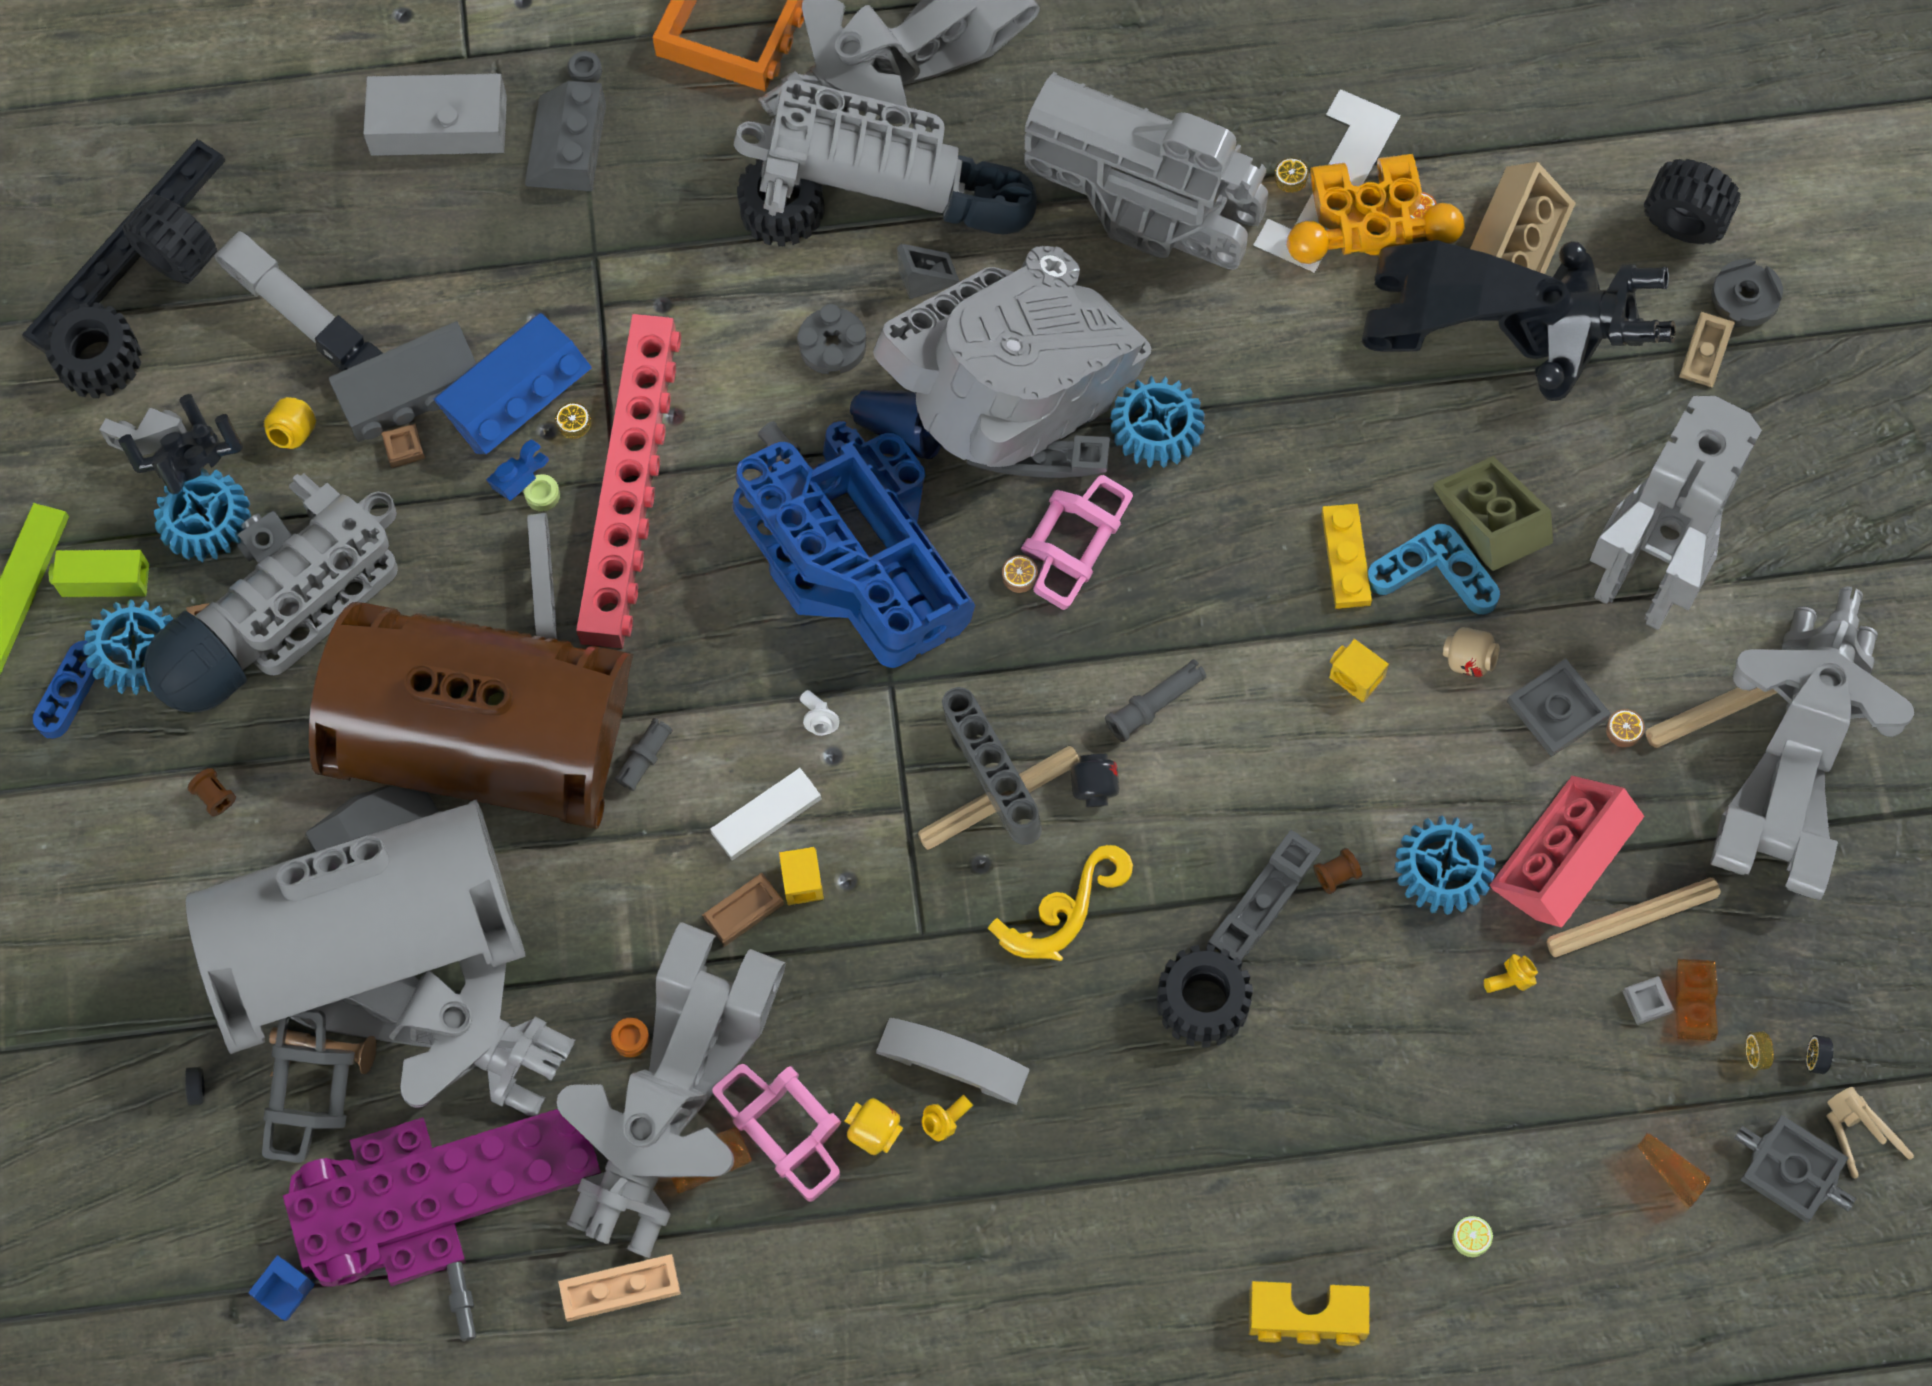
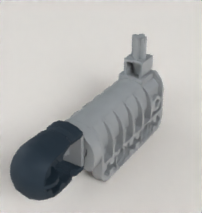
M788 80L781 87L776 107V116L772 119L770 126L750 121L743 122L738 126L735 134L734 147L739 153L763 160L760 191L766 192L764 209L769 210V215L775 216L776 212H784L786 197L790 198L794 184L799 185L800 179L943 213L945 222L959 224L964 221L967 227L993 234L1006 235L1021 231L1031 222L1036 212V189L1025 174L1011 167L981 161L976 165L973 158L958 156V147L943 144L945 128L942 119L929 112L800 80ZM791 93L798 95L799 99H793ZM810 99H814L813 104L809 103ZM820 102L834 104L836 109L827 110L821 106ZM844 107H847V112H843ZM859 111H863L865 116L859 115ZM877 115L880 116L879 120H876ZM886 119L899 120L903 125L899 127L893 126ZM910 123L914 124L913 129L909 128ZM925 127H931L930 129L932 132L925 131ZM746 134L753 135L759 142L750 144L744 141L742 136ZM964 189L974 191V196L964 194Z

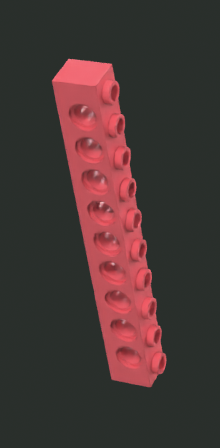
M632 314L576 630L582 645L623 649L625 637H630L632 633L633 617L629 615L630 605L636 604L638 598V583H634L636 572H641L643 568L644 552L640 551L641 540H647L649 519L645 517L647 508H652L654 504L655 489L651 487L652 476H658L660 456L656 455L658 445H663L665 439V424H661L663 413L668 414L670 410L671 395L667 393L668 383H674L676 363L672 362L673 353L679 352L681 345V332L676 331L673 318ZM652 352L660 353L658 356L653 358L646 357L649 353ZM645 383H654L650 388H641ZM639 414H649L645 419H635ZM637 444L644 446L641 450L638 451L629 450L632 446ZM629 476L639 477L634 482H624V480ZM622 508H633L632 512L622 515L618 513ZM619 539L628 540L625 545L620 547L612 545ZM613 571L622 572V575L616 579L607 578L608 574ZM608 603L617 605L614 610L609 612L601 610Z

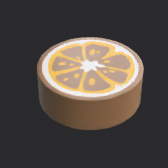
M1017 555L1009 558L1002 568L1004 585L1009 590L1017 593L1029 591L1034 587L1037 580V566L1032 559L1026 556Z
M1629 709L1618 710L1611 715L1607 723V736L1617 746H1634L1639 742L1644 733V721L1635 711Z

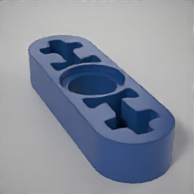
M79 641L70 647L33 714L34 726L46 738L54 739L66 733L95 681L93 676L95 668H88L86 661L81 664L78 660L80 656H87L83 651V645L87 644V641ZM80 671L84 677L80 678L76 673ZM64 683H77L78 688L74 695L66 698L59 695V690ZM54 701L60 704L58 708L53 703ZM54 715L59 719L56 724L50 723L48 726L44 722L46 717L53 718Z

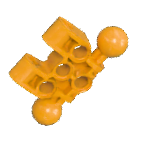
M1413 154L1378 158L1377 172L1379 184L1367 182L1360 186H1354L1351 184L1346 163L1311 167L1310 170L1318 223L1315 221H1303L1296 224L1287 236L1286 246L1291 257L1303 264L1318 262L1328 250L1341 248L1343 255L1351 254L1352 252L1379 255L1381 249L1385 247L1412 244L1414 238L1426 237L1428 241L1439 240L1453 244L1462 235L1465 229V221L1461 211L1450 203L1435 204L1426 211L1423 217L1410 218L1420 206L1422 195ZM1407 197L1410 199L1409 201L1398 200L1400 198L1406 199ZM1365 203H1372V204H1374V205H1373V206H1368V205H1365ZM1337 207V208H1340L1341 210H1333V209H1331V208ZM1370 232H1378L1380 235H1373Z

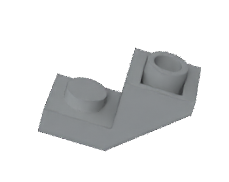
M149 408L138 429L126 421L121 420L119 423H116L109 419H105L99 429L109 446L122 451L123 449L118 440L126 434H131L142 456L157 451L162 446L160 441L165 435L172 432L180 434L187 432L179 415L169 410L160 412L153 408Z

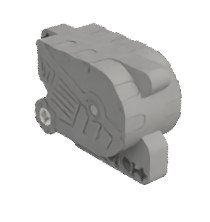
M1036 246L1028 253L1019 270L1014 272L996 267L984 268L884 324L873 350L875 359L901 386L916 392V406L924 428L927 432H930L944 449L963 460L967 459L989 467L1011 466L1029 456H1034L1046 449L1047 445L1074 432L1080 425L1087 421L1090 422L1107 412L1119 389L1139 376L1152 350L1149 342L1098 292L1076 285L1080 270L1078 263L1065 253L1063 249L1059 247Z

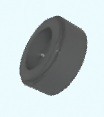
M578 52L568 62V71L572 81L596 83L602 75L600 59L592 52Z

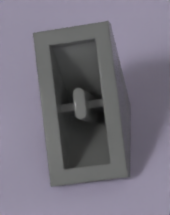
M902 243L897 247L899 273L909 299L951 287L959 282L949 253Z

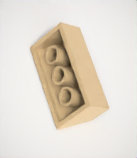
M1539 162L1507 166L1470 249L1488 253L1545 274L1576 203Z

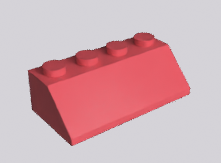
M1571 776L1489 886L1493 891L1536 921L1562 928L1645 816L1625 788Z

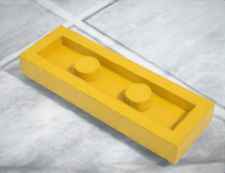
M1358 503L1323 506L1321 513L1335 609L1371 606L1372 597Z

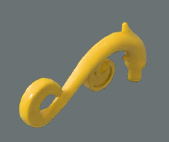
M1100 846L1091 853L1084 865L1075 901L1067 894L1060 892L1048 894L1042 899L1038 911L1040 919L1046 925L1059 926L1060 919L1057 917V914L1063 912L1067 915L1066 923L1056 933L1041 939L1030 938L1033 935L1032 932L1019 933L1014 928L1009 929L998 918L989 925L988 930L1000 940L999 945L1016 956L1028 959L1043 958L1062 961L1063 957L1058 952L1075 939L1086 919L1095 865L1103 859L1112 861L1116 866L1115 873L1110 876L1099 875L1097 877L1098 883L1104 887H1119L1128 882L1132 875L1133 863L1130 856L1124 849L1118 846Z

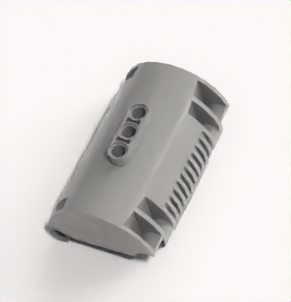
M477 800L470 801L469 804L443 812L440 811L433 815L399 824L235 879H230L199 892L196 890L187 893L186 896L187 920L196 960L211 1007L230 1054L264 1043L265 1035L262 1025L483 953L486 963H491L492 967L526 957L517 926L513 921L494 848Z

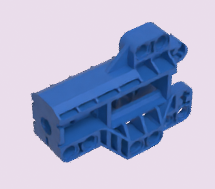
M838 421L832 423L826 430L823 455L826 461L818 464L814 469L809 467L799 451L788 442L774 443L739 462L736 471V481L739 487L733 496L734 513L768 560L770 575L798 615L849 618L877 660L889 668L899 667L915 659L917 654L920 653L922 655L945 643L947 638L950 637L952 639L960 635L971 622L975 608L974 602L917 524L925 471L900 436L894 433H885L865 443L855 428L851 429L846 426V422ZM883 454H891L894 457H887ZM780 456L782 459L789 458L788 464H785L783 461L776 462V457ZM747 469H756L761 473V476L748 481L743 477L742 473ZM902 480H909V481H911V482H913V483H912V484H906V483L902 482ZM848 493L887 549L869 557L830 501ZM745 496L754 508L743 507L739 503L740 498ZM764 523L772 535L762 534L757 527ZM807 550L814 551L815 553L809 555ZM779 558H788L791 562H783ZM798 585H807L811 589H801Z

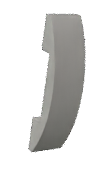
M889 1018L876 1050V1054L909 1066L913 1063L981 1088V1093L1017 1105L1030 1071L1025 1066L973 1042L930 1027L894 1018Z

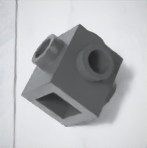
M274 510L264 517L257 513L241 524L244 530L238 536L242 542L237 544V546L249 562L255 559L259 563L265 557H271L282 548L283 543L292 534ZM263 533H267L270 537L269 543L265 546H261L258 542L259 536Z

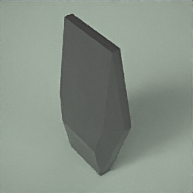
M386 785L353 796L305 832V836L313 851L316 852L399 824L433 815L439 811L428 792Z

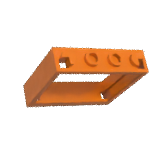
M697 0L670 1L652 37L656 56L766 92L771 79L774 76L778 77L781 66L780 60L783 54L787 55L792 47L793 33L796 27L800 28L804 22L803 0H787L757 63L679 37Z

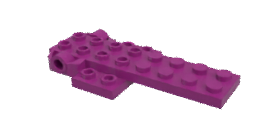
M558 1109L434 1148L431 1144L424 1117L350 1140L355 1158L353 1161L323 1158L302 1165L300 1170L291 1176L289 1194L283 1195L301 1265L306 1275L313 1273L322 1286L333 1287L354 1282L368 1275L373 1270L385 1267L392 1287L447 1269V1265L451 1263H466L455 1226L456 1222L578 1184L582 1178L601 1174L592 1143L562 1116Z

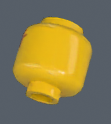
M286 397L280 399L265 417L263 426L268 439L275 446L294 449L300 447L312 433L316 425V418L306 402L297 398Z
M870 1098L863 1106L856 1102L844 1121L850 1125L847 1131L848 1140L871 1155H877L881 1151L888 1153L903 1129L899 1125L900 1115L875 1098Z

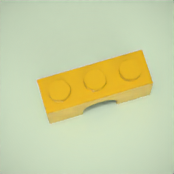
M1252 1281L1249 1295V1335L1258 1336V1341L1270 1343L1281 1342V1337H1297V1342L1301 1344H1319L1320 1338L1336 1339V1344L1342 1346L1359 1345L1360 1340H1366L1369 1335V1286L1330 1285L1327 1291L1326 1309L1316 1315H1307L1300 1312L1294 1306L1291 1298V1283Z

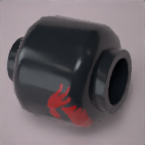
M1107 754L1078 756L1079 762L1074 763L1070 769L1073 796L1078 800H1086V807L1108 806V798L1117 796L1120 790L1117 763L1108 759Z

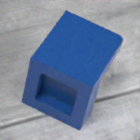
M277 1255L248 1294L283 1321H287L315 1284Z

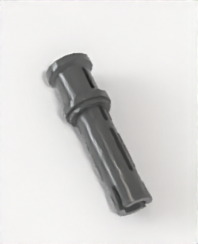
M1192 659L1187 665L1145 695H1134L1131 697L1128 705L1115 714L1110 712L1105 716V721L1111 732L1121 742L1127 741L1129 734L1143 724L1149 725L1152 723L1155 713L1198 682L1206 679L1203 667L1200 666L1196 669L1195 667L1199 663Z

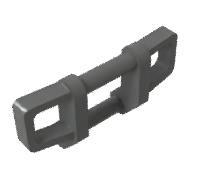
M308 1010L293 1015L294 1017L309 1018L315 1021L316 1048L285 1044L289 1017L278 1022L276 1042L273 1044L271 1055L275 1058L269 1107L264 1109L263 1117L265 1129L262 1155L267 1159L303 1162L308 1157L315 1128H345L347 1115L343 1114L348 1072L349 1065L354 1063L355 1052L343 1049H325L326 1015L318 1010ZM290 1060L334 1065L328 1112L314 1113L284 1108ZM275 1123L306 1127L299 1153L279 1151L273 1148Z

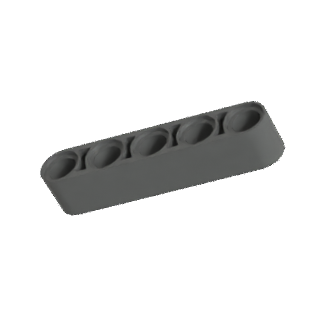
M955 687L948 690L943 696L942 705L951 733L1014 842L1021 845L1034 843L1042 833L1036 803L974 695L964 687ZM966 708L964 711L954 712L956 709ZM976 735H981V736H982V737H980L979 739H976V740H971V739H970L972 736H976ZM990 763H998L995 767H985ZM1005 791H1014L1013 794L1008 796L1001 795ZM1022 819L1031 820L1027 824H1017Z

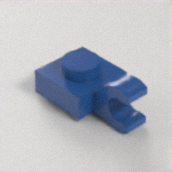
M529 440L522 446L518 460L511 457L507 462L498 466L496 471L486 480L493 490L511 501L536 479L533 472L544 467L549 458L541 452L533 457L534 453L541 446L534 440Z

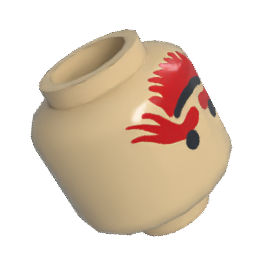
M1461 627L1454 636L1447 637L1443 648V656L1448 657L1449 667L1452 671L1469 676L1482 677L1488 671L1495 669L1500 646L1498 643H1495V639L1490 632L1470 627Z

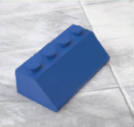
M538 313L439 393L433 400L476 454H488L592 367L572 340L543 314Z

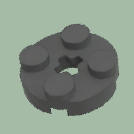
M1750 259L1736 260L1725 265L1712 286L1711 298L1715 309L1725 319L1735 322L1733 326L1735 328L1757 326L1769 321L1777 313L1783 296L1782 282L1776 272L1768 266L1764 269L1759 265H1755L1756 261ZM1742 287H1745L1747 291L1755 292L1751 299L1740 295Z
M833 304L825 305L821 310L809 315L803 321L797 336L803 361L811 369L822 374H829V371L835 372L840 370V373L852 370L861 362L866 351V330L861 320L852 312L840 309ZM836 335L840 344L835 345L832 343L826 346V337Z

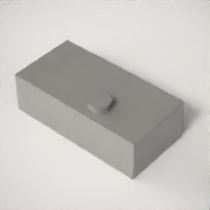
M501 74L367 76L363 135L371 156L504 153L507 94Z

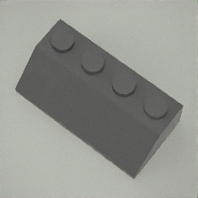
M455 321L333 375L328 379L357 442L365 439H374L381 435L383 431L396 425H405L416 416L427 411L439 410L440 407L433 398L472 368L476 361L459 323Z

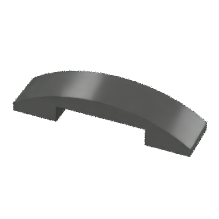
M1075 435L1074 442L1054 441L1036 455L1029 456L1015 465L1006 467H989L985 464L967 460V464L989 471L1030 477L1067 478L1095 475L1107 472L1110 437Z
M1290 830L1231 914L1227 915L1210 938L1208 945H1214L1215 949L1220 953L1223 948L1230 951V960L1238 957L1242 961L1284 908L1321 853V849L1293 830Z

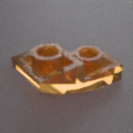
M1677 960V1039L1716 1040L1718 1035L1715 1003L1718 995L1716 961Z

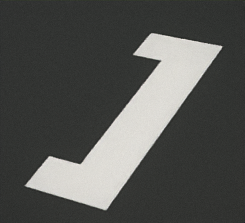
M1340 89L1326 115L1350 126L1328 165L1346 163L1351 184L1360 186L1365 182L1401 115ZM1313 193L1296 224L1303 221H1315L1318 223ZM1337 207L1331 208V209H1333V210H1341L1340 208H1337ZM1267 219L1253 246L1315 273L1321 260L1313 264H1303L1293 259L1286 246L1287 236L1292 229Z

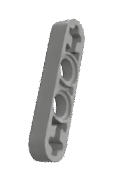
M546 513L529 514L527 521L536 635L543 636L545 639H557L548 519Z

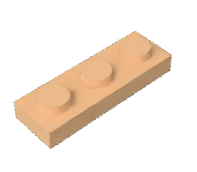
M672 1254L558 1281L567 1322L681 1295Z

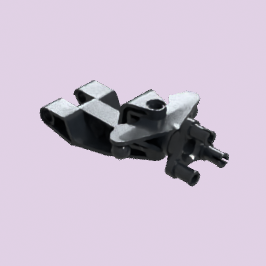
M1439 240L1385 247L1379 253L1374 285L1387 292H1401L1400 301L1397 304H1391L1388 308L1368 311L1361 342L1364 347L1373 351H1420L1425 337L1432 331L1468 321H1499L1500 329L1524 357L1538 359L1549 356V359L1538 366L1535 372L1543 397L1550 401H1559L1570 393L1602 339L1608 338L1612 346H1626L1627 344L1629 346H1643L1644 342L1674 343L1675 338L1672 337L1676 336L1674 320L1644 321L1643 318L1639 317L1635 295L1637 289H1667L1669 271L1667 267L1637 268L1635 264L1621 265L1608 289L1600 290L1593 260L1586 253L1584 246L1576 241L1567 242L1561 247L1559 251L1561 264L1553 277L1488 253Z

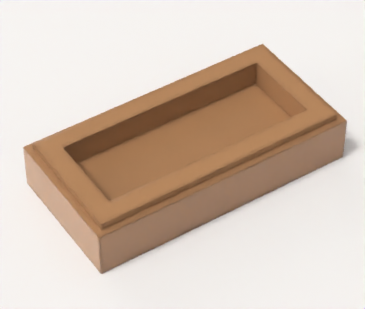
M761 873L705 912L702 917L725 947L783 906L784 901L763 873Z

